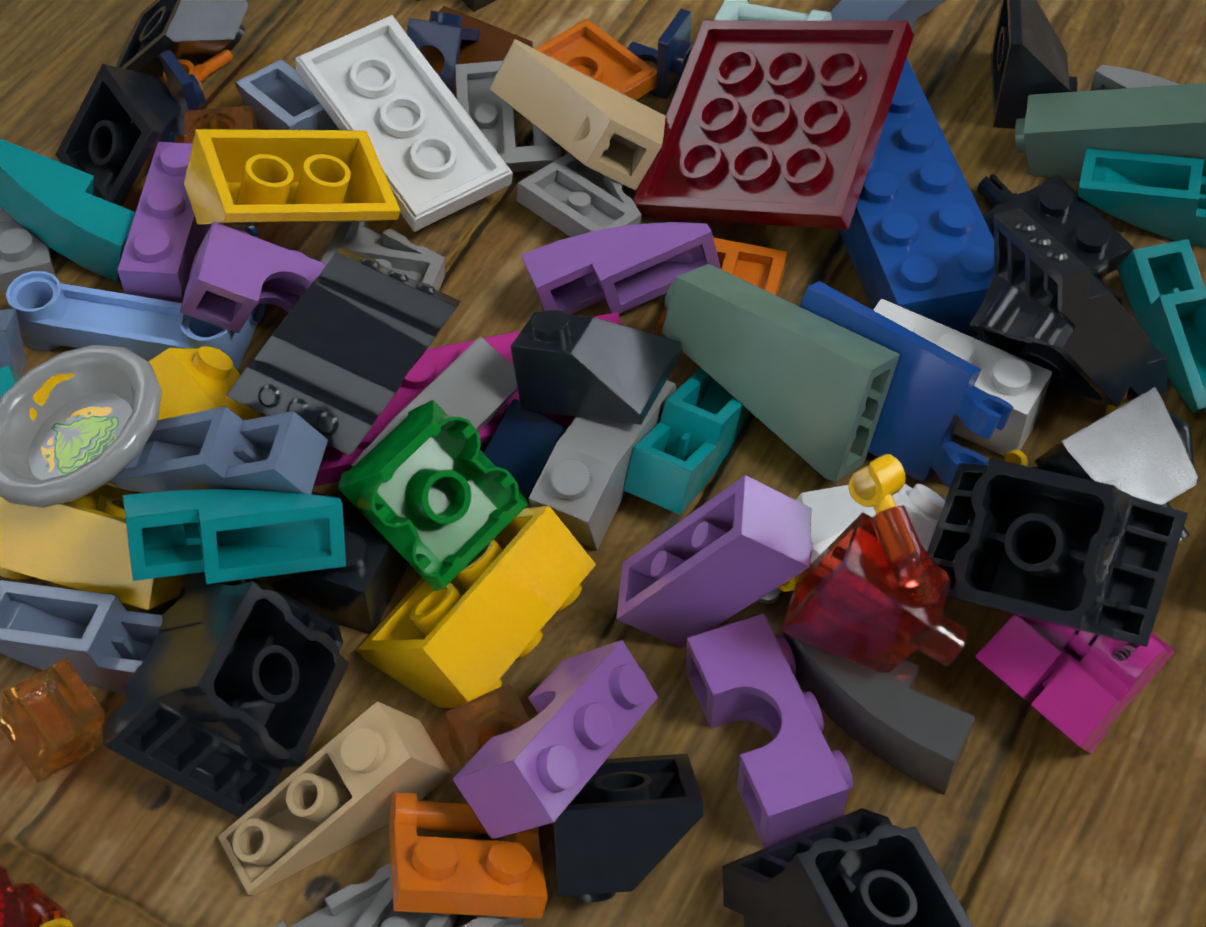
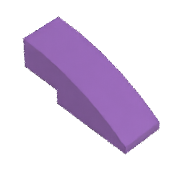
M665 222L608 228L562 239L521 254L544 311L559 310L566 312L568 315L605 300L611 313L618 312L620 314L667 293L676 276L706 264H711L721 269L712 231L707 223Z

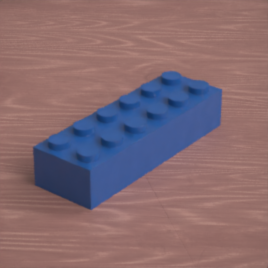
M906 58L849 229H839L872 310H874L880 299H884L970 337L979 336L969 324L983 303L994 276V238Z

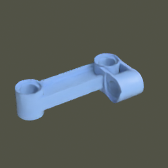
M31 271L20 275L11 282L6 292L10 309H16L22 340L30 348L51 350L60 346L74 348L90 345L128 348L143 359L151 360L168 348L199 349L203 346L220 349L227 354L233 361V366L236 370L243 363V357L256 326L264 317L267 304L256 305L238 334L180 313L182 303L62 284L53 274L45 271Z

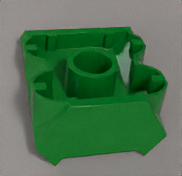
M431 400L408 411L407 417L352 469L342 473L338 489L432 589L438 591L454 579L528 505V501L519 492L518 483L508 470L496 467L480 450V434L471 422L462 417L448 416L434 400Z

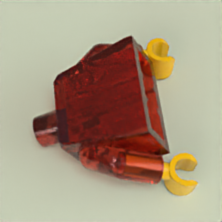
M890 454L882 455L871 461L868 466L855 472L849 481L848 489L850 496L862 506H873L876 515L871 517L862 512L812 564L810 563L809 568L778 587V589L784 592L793 590L781 630L817 646L826 654L841 656L878 673H890L915 650L947 666L956 659L962 650L967 638V629L942 615L951 581L947 572L932 561L922 546L905 506H896L892 496L904 487L906 479L902 464L896 457Z

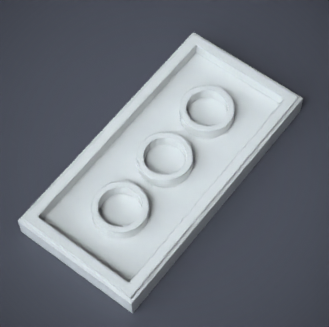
M392 15L295 58L297 73L338 129L367 130L401 210L400 213L414 232L512 184L513 172Z

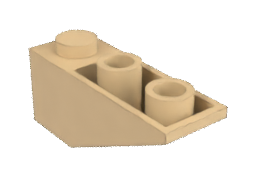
M514 39L490 85V90L585 166L635 191L663 145L665 115Z
M377 701L221 833L218 838L247 894L254 896L389 824L390 803L394 791L416 793L417 799L420 801L446 780L452 772L420 720Z

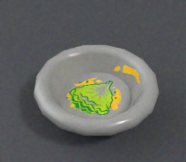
M90 345L62 352L29 370L0 398V496L12 504L44 508L78 500L112 481L141 453L158 423L162 390L152 365L125 347Z

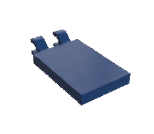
M820 281L808 286L800 306L801 308L900 354L868 450L869 453L878 458L885 454L896 457L902 464L905 473L922 483L932 478L936 472L940 480L949 488L959 463L988 464V460L979 453L964 448L950 440L959 418L968 430L989 440L995 429L1000 431L1004 429L1014 408L1007 401L974 386L982 369Z

